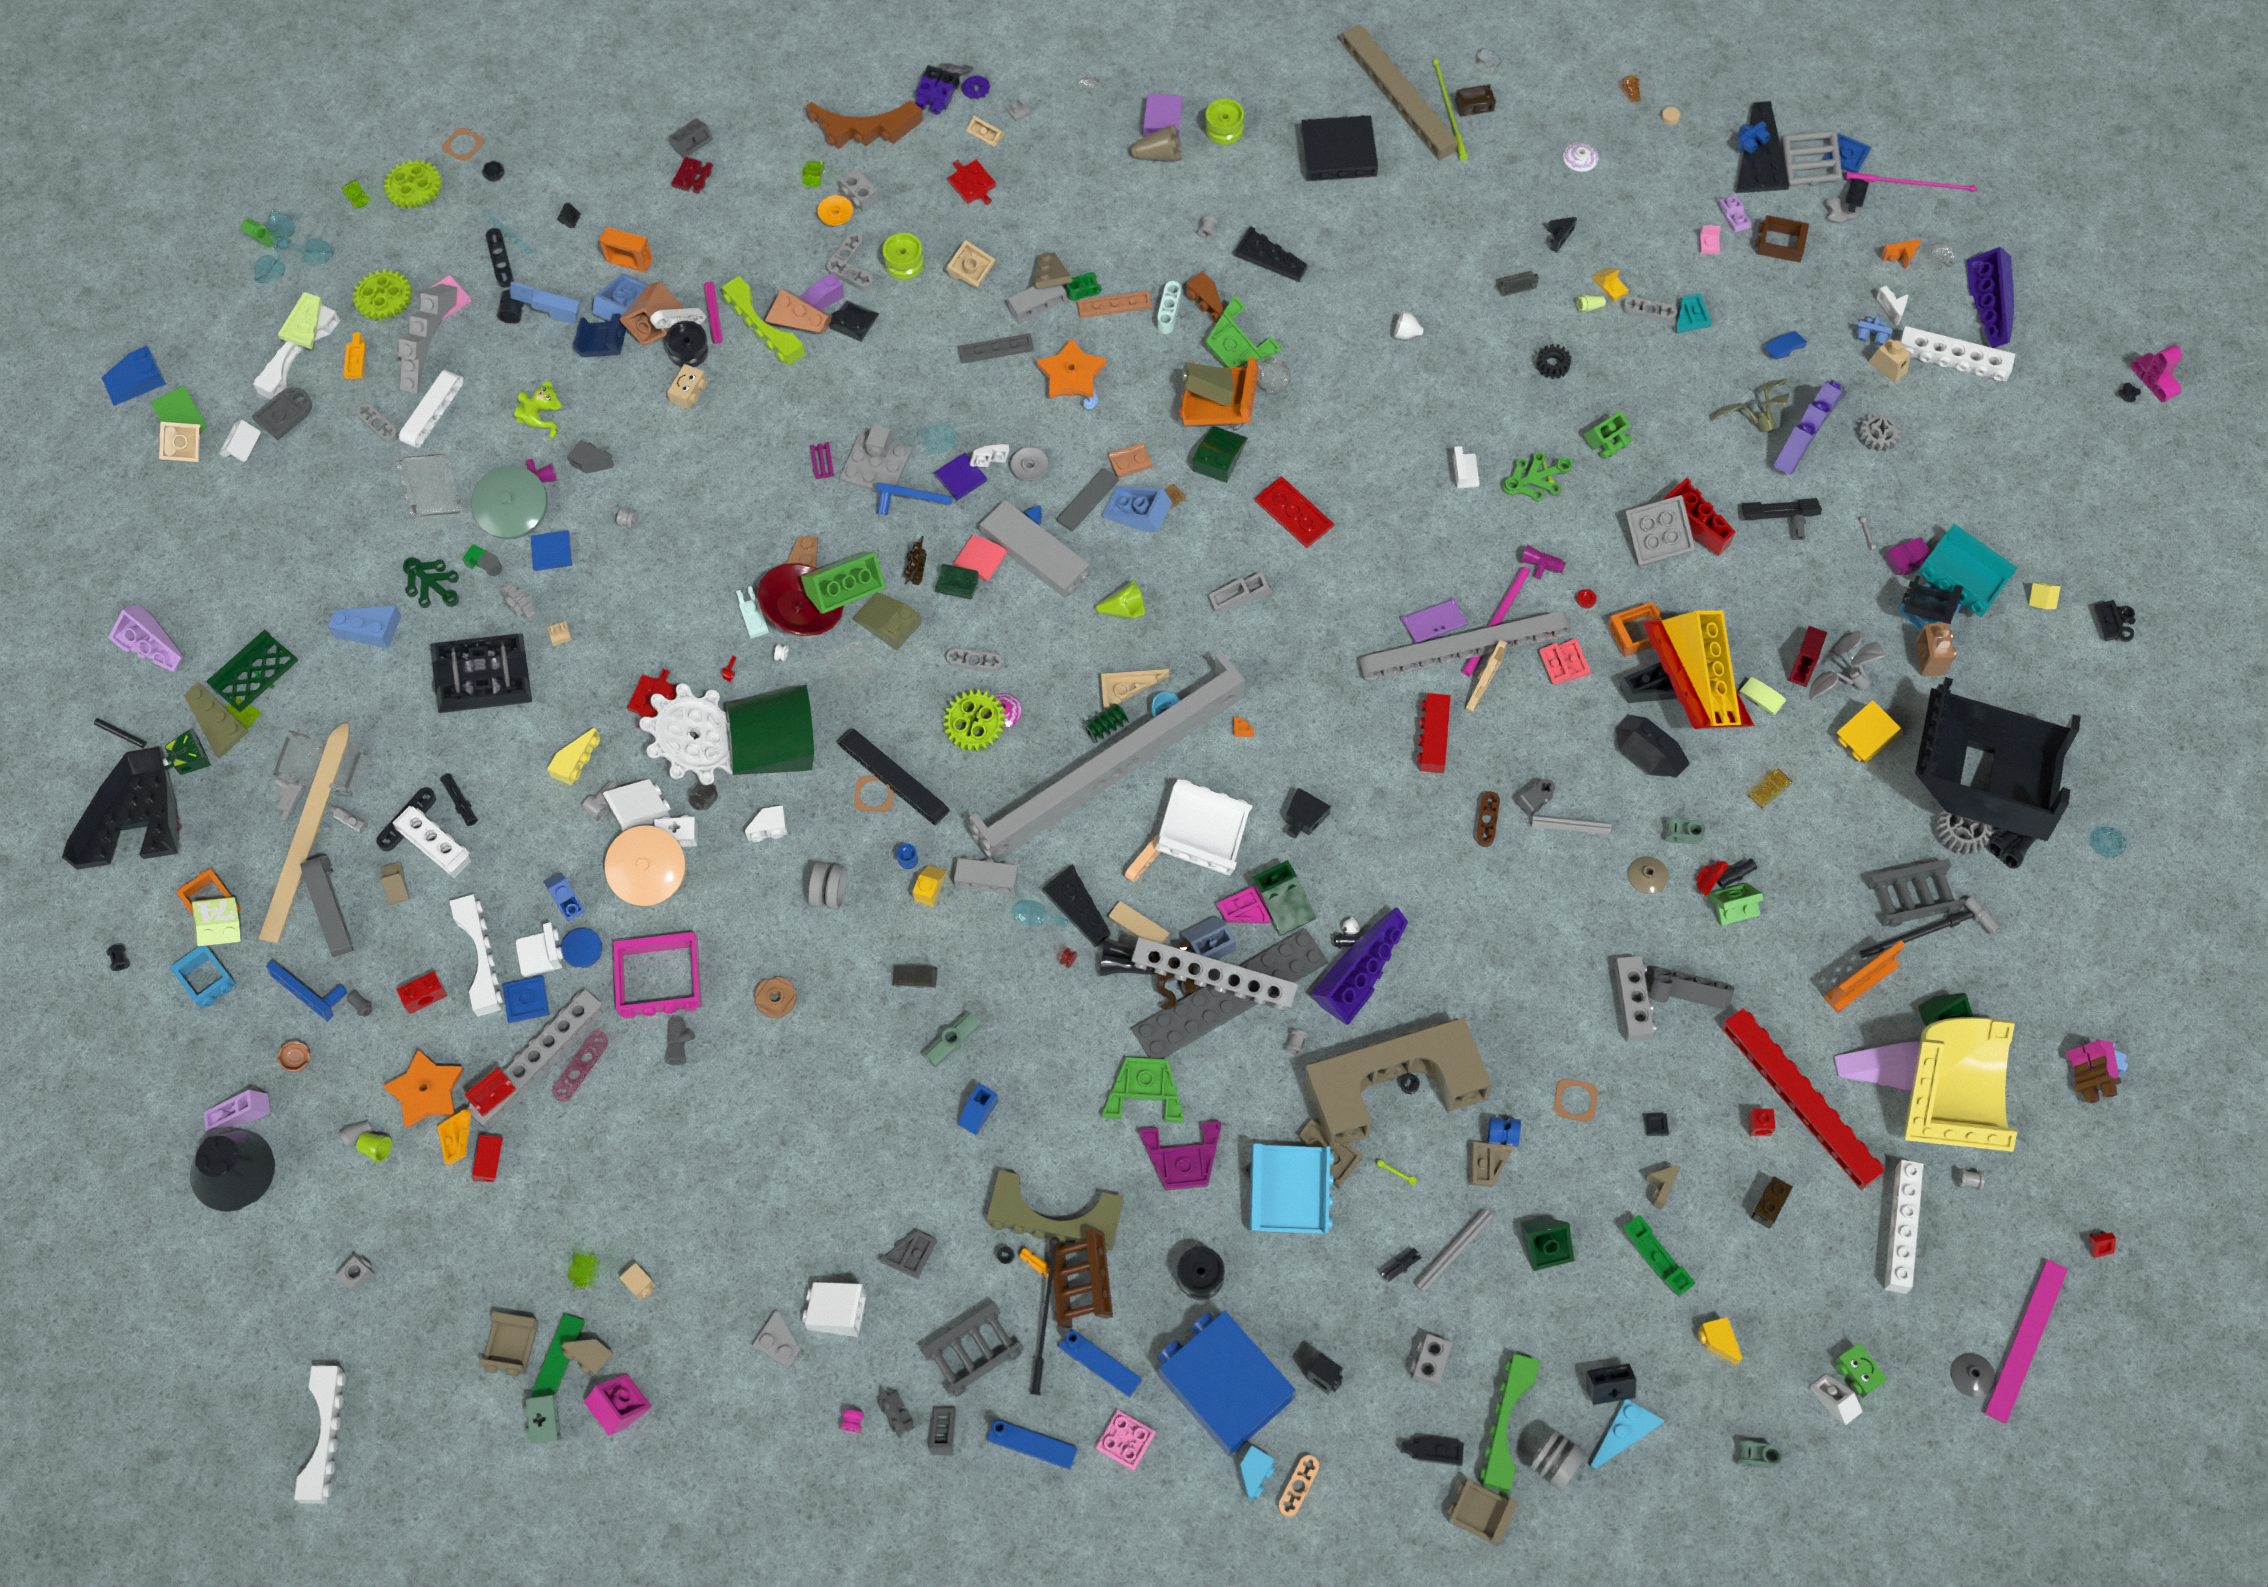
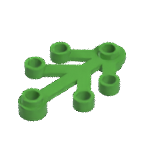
M1537 452L1534 454L1533 464L1528 475L1520 479L1522 471L1527 469L1528 462L1523 458L1518 459L1515 472L1512 477L1504 481L1503 489L1509 495L1521 493L1530 496L1535 502H1540L1543 499V492L1539 489H1530L1525 487V485H1535L1548 490L1550 495L1557 496L1561 490L1560 485L1541 479L1557 473H1569L1572 469V461L1567 457H1562L1558 460L1556 466L1537 472L1545 460V455L1542 452ZM1523 463L1525 464V466L1521 467L1519 466V464ZM1539 494L1541 497L1536 498L1534 495Z

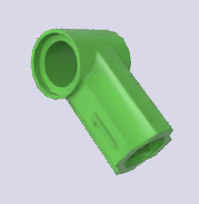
M251 218L243 220L241 224L242 232L266 247H272L276 244L277 235L270 229Z

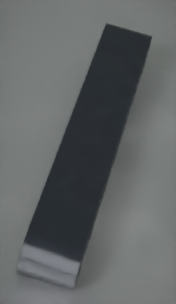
M852 728L838 741L839 746L858 763L860 762L864 768L874 774L885 785L888 784L894 793L933 825L936 826L950 812L949 808L939 798L857 730Z

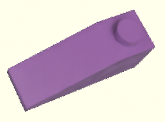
M832 273L818 280L801 298L823 309L845 298L842 284L835 274Z

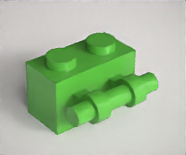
M1621 410L1584 434L1593 450L1601 445L1604 446L1605 450L1600 453L1603 459L1608 456L1612 457L1616 454L1617 450L1620 448L1624 449L1633 440L1630 434L1625 436L1623 433L1631 425ZM1616 437L1617 442L1612 444L1610 440Z

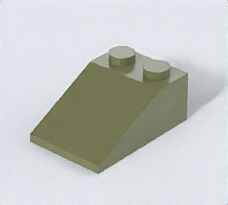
M879 592L852 618L856 623L896 651L921 625L920 614L907 604Z

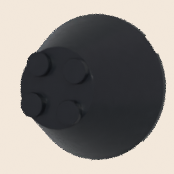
M230 1130L216 1136L207 1137L198 1148L191 1165L190 1183L195 1196L211 1209L222 1212L241 1210L243 1207L259 1200L269 1188L275 1173V1158L269 1144L262 1137L250 1131Z

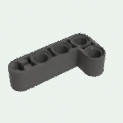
M1655 968L1650 986V998L1664 1003L1668 1002L1670 996L1716 1008L1728 1009L1735 988L1728 983L1665 968Z

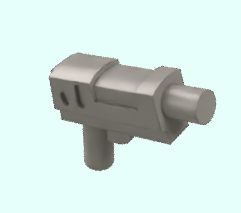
M278 777L275 780V784L282 788L280 791L282 799L277 807L282 812L279 820L287 822L289 816L294 815L295 808L299 800H301L306 787L304 782L291 779L287 783Z
M335 806L329 808L328 812L333 814L334 818L361 834L364 830L367 832L368 829L366 827L368 824L340 807L339 809Z

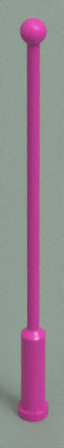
M1847 171L1845 180L1854 178L1868 182L1886 181L1966 189L1971 192H1975L1977 189L1975 185L1963 186L1883 178L1872 174L1852 173L1850 171Z

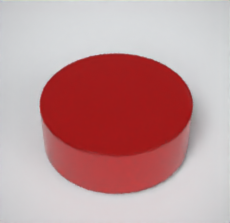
M1584 589L1577 595V603L1582 608H1592L1596 603L1597 597L1592 590Z

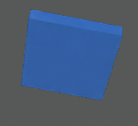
M1838 133L1841 169L1858 173L1871 146ZM1832 152L1827 153L1824 160L1833 159Z
M569 530L531 535L534 571L572 566Z
M543 975L503 984L507 1021L509 1024L550 1015Z

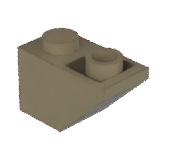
M596 1339L565 1342L561 1346L564 1349L562 1354L571 1361L575 1358L580 1362L579 1368L587 1375L591 1372L595 1375L613 1354Z

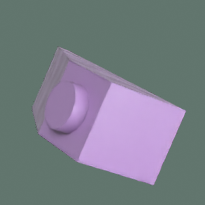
M247 1090L205 1111L206 1131L209 1132L255 1121L269 1114L268 1094Z

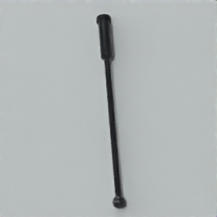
M1056 1236L1051 1238L1052 1252L1038 1357L1035 1359L1032 1389L1030 1391L1031 1395L1041 1396L1040 1388L1044 1365L1042 1355L1056 1247L1059 1243V1238Z

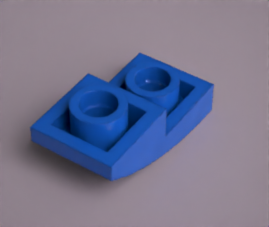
M1792 331L1774 339L1764 349L1771 357L1780 359L1789 357L1792 350L1804 348L1807 341L1796 331Z

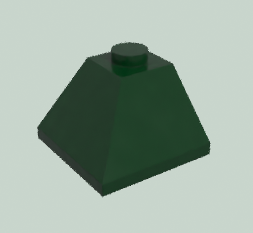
M1965 993L1934 996L1918 1006L1922 1021L1926 1027L1944 1019L1973 1017L1968 997Z
M1544 1217L1521 1222L1523 1241L1533 1271L1575 1261L1569 1222Z

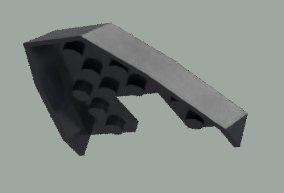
M159 747L126 752L99 787L69 836L62 854V858L76 870L110 865L120 831L147 827L139 853L143 859L178 854L176 806L169 776Z

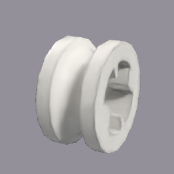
M779 643L777 644L774 653L776 661L781 659L782 662H786L789 652L788 645L782 646Z

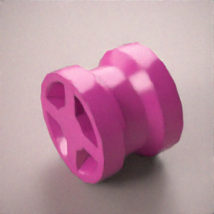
M843 1410L842 1416L844 1419L840 1424V1429L855 1433L862 1432L861 1420L864 1419V1413L855 1410Z

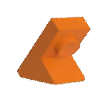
M1917 239L1885 245L1881 257L1883 261H1896L1901 258L1906 269L1917 253L1921 240Z

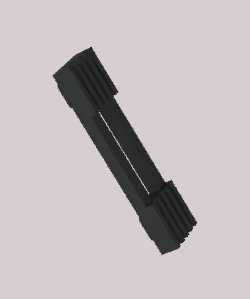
M1817 498L1798 499V502L1769 504L1750 502L1742 503L1741 506L1745 520L1785 518L1795 515L1808 517L1821 515L1822 511Z

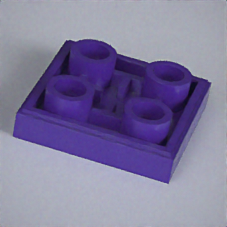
M963 453L935 472L938 480L957 501L987 482V477L978 467L970 466L971 459L966 453Z

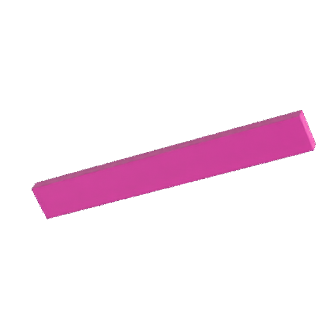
M2048 1259L2044 1263L1984 1412L1985 1415L2003 1424L2008 1422L2068 1271L2067 1268Z

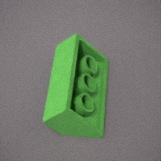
M863 551L801 576L806 595L821 613H826L886 588L876 552Z

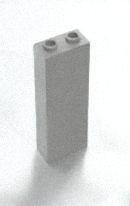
M1006 500L980 523V532L983 536L1005 548L1010 557L1063 598H1066L1069 594H1074L1078 585L1081 582H1086L1090 577L1089 563Z

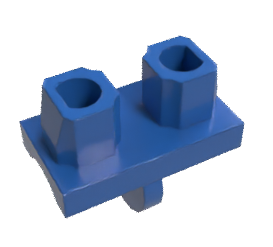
M1761 121L1756 126H1747L1746 124L1740 126L1737 150L1739 152L1746 150L1751 154L1757 149V140L1762 144L1768 142L1770 134L1765 130L1766 123Z

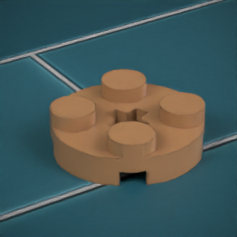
M775 977V979H766L756 989V1005L759 1011L767 1017L781 1019L795 1007L797 994L791 982L785 978ZM780 994V1000L773 1002L771 996Z

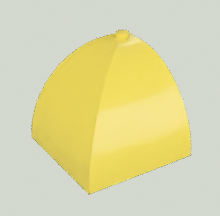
M1980 1017L1950 1018L1936 1021L1923 1030L1904 1129L1905 1140L2014 1151L2017 1131L2014 1128H2008L2005 1103L2008 1051L2015 1025L2012 1020Z

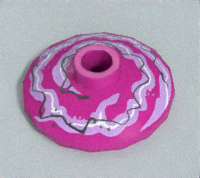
M1007 693L994 695L996 697L995 701L999 700L1001 706L1006 707L1002 714H1005L1007 719L1002 721L1007 726L1001 728L1013 726L1022 714V706L1019 700ZM992 712L986 713L984 715L985 719H989L992 716Z

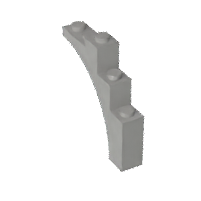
M440 283L421 293L420 311L410 315L409 334L399 338L398 356L401 357L400 390L416 394L420 392L428 348L443 317L451 308L457 305V287Z

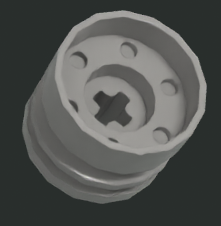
M1555 1430L1553 1434L1544 1440L1534 1455L1530 1469L1535 1472L1539 1464L1543 1465L1544 1469L1539 1475L1541 1477L1550 1470L1553 1474L1549 1483L1562 1492L1588 1452L1577 1444L1573 1445L1569 1450L1565 1449L1568 1438L1565 1436L1561 1444H1558L1555 1441L1560 1432Z

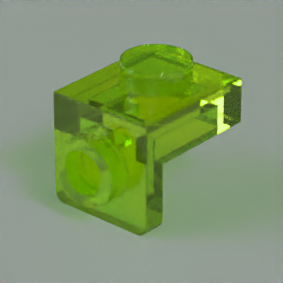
M356 179L341 187L348 202L355 209L364 207L367 202L371 201Z

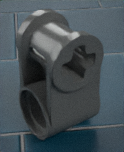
M1542 779L1531 789L1525 791L1517 799V802L1532 816L1552 799L1555 784L1549 779Z

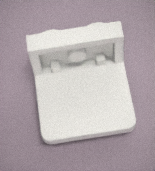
M551 922L543 924L544 933L516 940L522 976L528 977L563 968L561 961L564 958L563 951L558 945L560 934L558 928L554 929Z

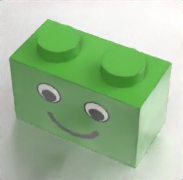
M1858 1343L1834 1361L1837 1364V1371L1843 1377H1847L1853 1392L1857 1395L1860 1394L1862 1398L1888 1380L1861 1343Z

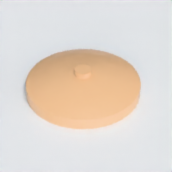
M637 826L624 831L612 842L605 859V874L611 889L624 901L638 906L657 905L671 898L682 885L686 874V857L678 840L669 832L655 826Z

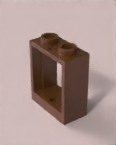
M1766 215L1764 222H1760L1758 229L1761 236H1758L1756 240L1757 254L1800 263L1804 254L1809 223ZM1767 230L1798 236L1796 248L1766 243Z

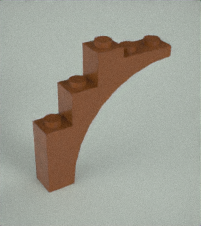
M911 100L887 113L866 117L835 114L822 109L812 101L806 105L807 116L810 121L816 122L822 131L826 133L828 144L834 145L838 149L852 138L857 143H862L867 147L880 135L885 141L895 144L924 121L922 109Z

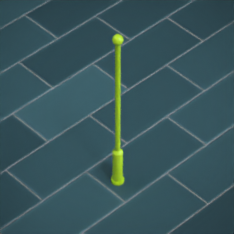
M1434 59L1433 65L1436 67L1455 136L1458 140L1459 158L1461 161L1467 160L1468 154L1466 153L1462 136L1458 133L1439 68V60Z

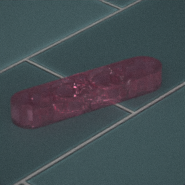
M595 1031L589 1036L553 1087L552 1093L558 1102H567L572 1098L608 1047L609 1040L604 1032ZM602 1037L603 1043L596 1045L594 1040ZM584 1054H591L592 1060L590 1062L583 1063L581 1061ZM572 1071H579L580 1077L578 1079L571 1080L569 1078ZM560 1089H561V1090H564V1089H565L566 1092H567V1094H566V1095L562 1094V1095L560 1096V1094H559L558 1091H559Z

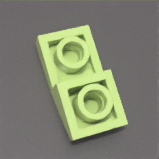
M1750 677L1740 690L1742 696L1756 702L1759 708L1773 715L1786 702L1782 695L1753 677Z

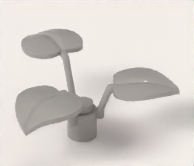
M1857 630L1842 638L1835 645L1834 653L1841 655L1846 652L1851 660V665L1855 668L1849 672V678L1838 672L1834 674L1832 671L1820 675L1811 686L1809 694L1811 701L1833 688L1839 678L1847 681L1850 685L1854 683L1859 690L1869 687L1872 680L1863 670L1862 664L1885 657L1878 642H1871L1863 646L1853 658L1850 649L1857 647L1861 643L1862 633Z

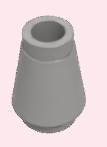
M368 1121L342 1128L343 1131L339 1132V1136L347 1148L350 1145L353 1147L362 1133H372L373 1131Z

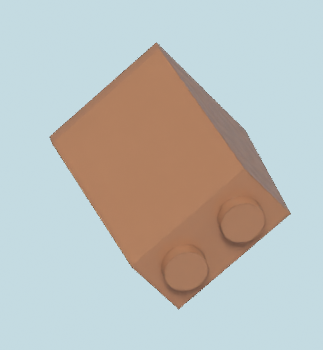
M658 281L647 286L619 320L642 346H645L666 336L667 331L670 329H657L650 321L651 316L659 310L683 309L684 307L665 285Z

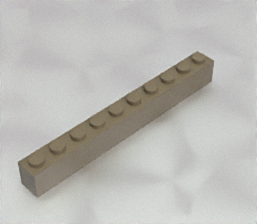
M1360 24L1343 32L1342 45L1436 159L1440 161L1456 153L1458 144L1456 136L1450 133L1446 124L1440 121L1436 112L1430 109L1426 100L1420 97L1416 88L1409 84L1406 76L1399 72L1398 67L1379 48L1378 43L1370 37L1369 32Z

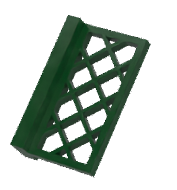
M264 629L206 682L217 695L219 694L241 713L299 660ZM273 645L277 647L276 653L267 654V651ZM280 657L290 658L285 664H279ZM275 658V665H266V659ZM262 659L261 666L252 667L255 661ZM265 670H274V674L271 677H265ZM261 671L260 678L251 679L252 672ZM247 672V679L238 680L242 673ZM251 683H260L256 690H250ZM246 684V691L237 692V685ZM233 685L232 692H222L227 686ZM237 696H245V700L239 705L235 703Z

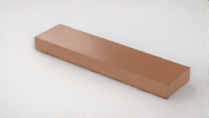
M1149 291L1077 300L1080 318L1152 309Z

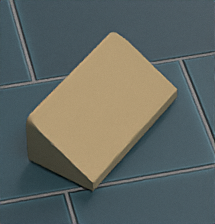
M973 116L966 129V132L993 147L1006 134L976 116Z

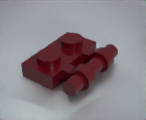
M685 157L671 183L672 187L689 192L692 186L694 187L693 192L699 194L700 190L706 185L707 177H710L713 164L707 162L702 167V161Z

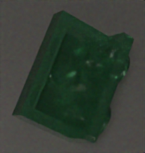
M942 564L940 577L935 585V592L972 600L978 587L979 572Z

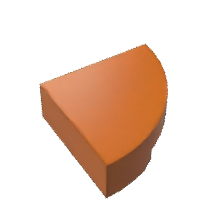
M1234 717V737H1254L1252 726L1244 721V719Z

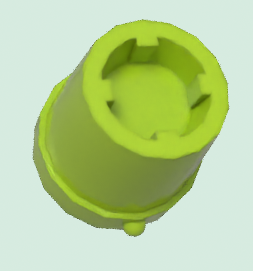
M369 1132L362 1133L356 1143L358 1152L377 1163L383 1162L388 1157L392 1148L391 1138Z

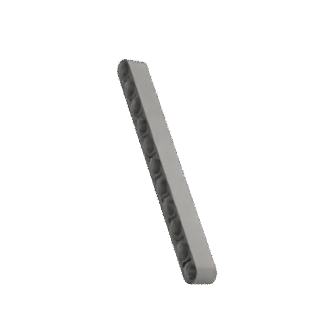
M1559 611L1367 655L1361 658L1360 665L1365 680L1373 681L1494 652L1499 640L1507 643L1506 650L1564 637L1571 632V628L1565 612Z

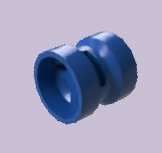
M902 844L898 847L897 858L899 865L904 869L914 868L918 863L916 848L911 844Z

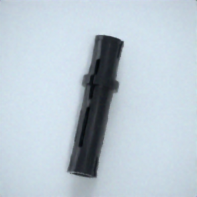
M451 774L443 775L440 781L454 802L455 810L458 814H461L467 826H473L478 822V818L471 809V803L466 801Z

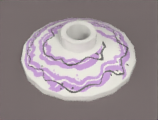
M1585 143L1569 145L1563 154L1566 165L1576 171H1588L1594 168L1599 159L1595 148Z

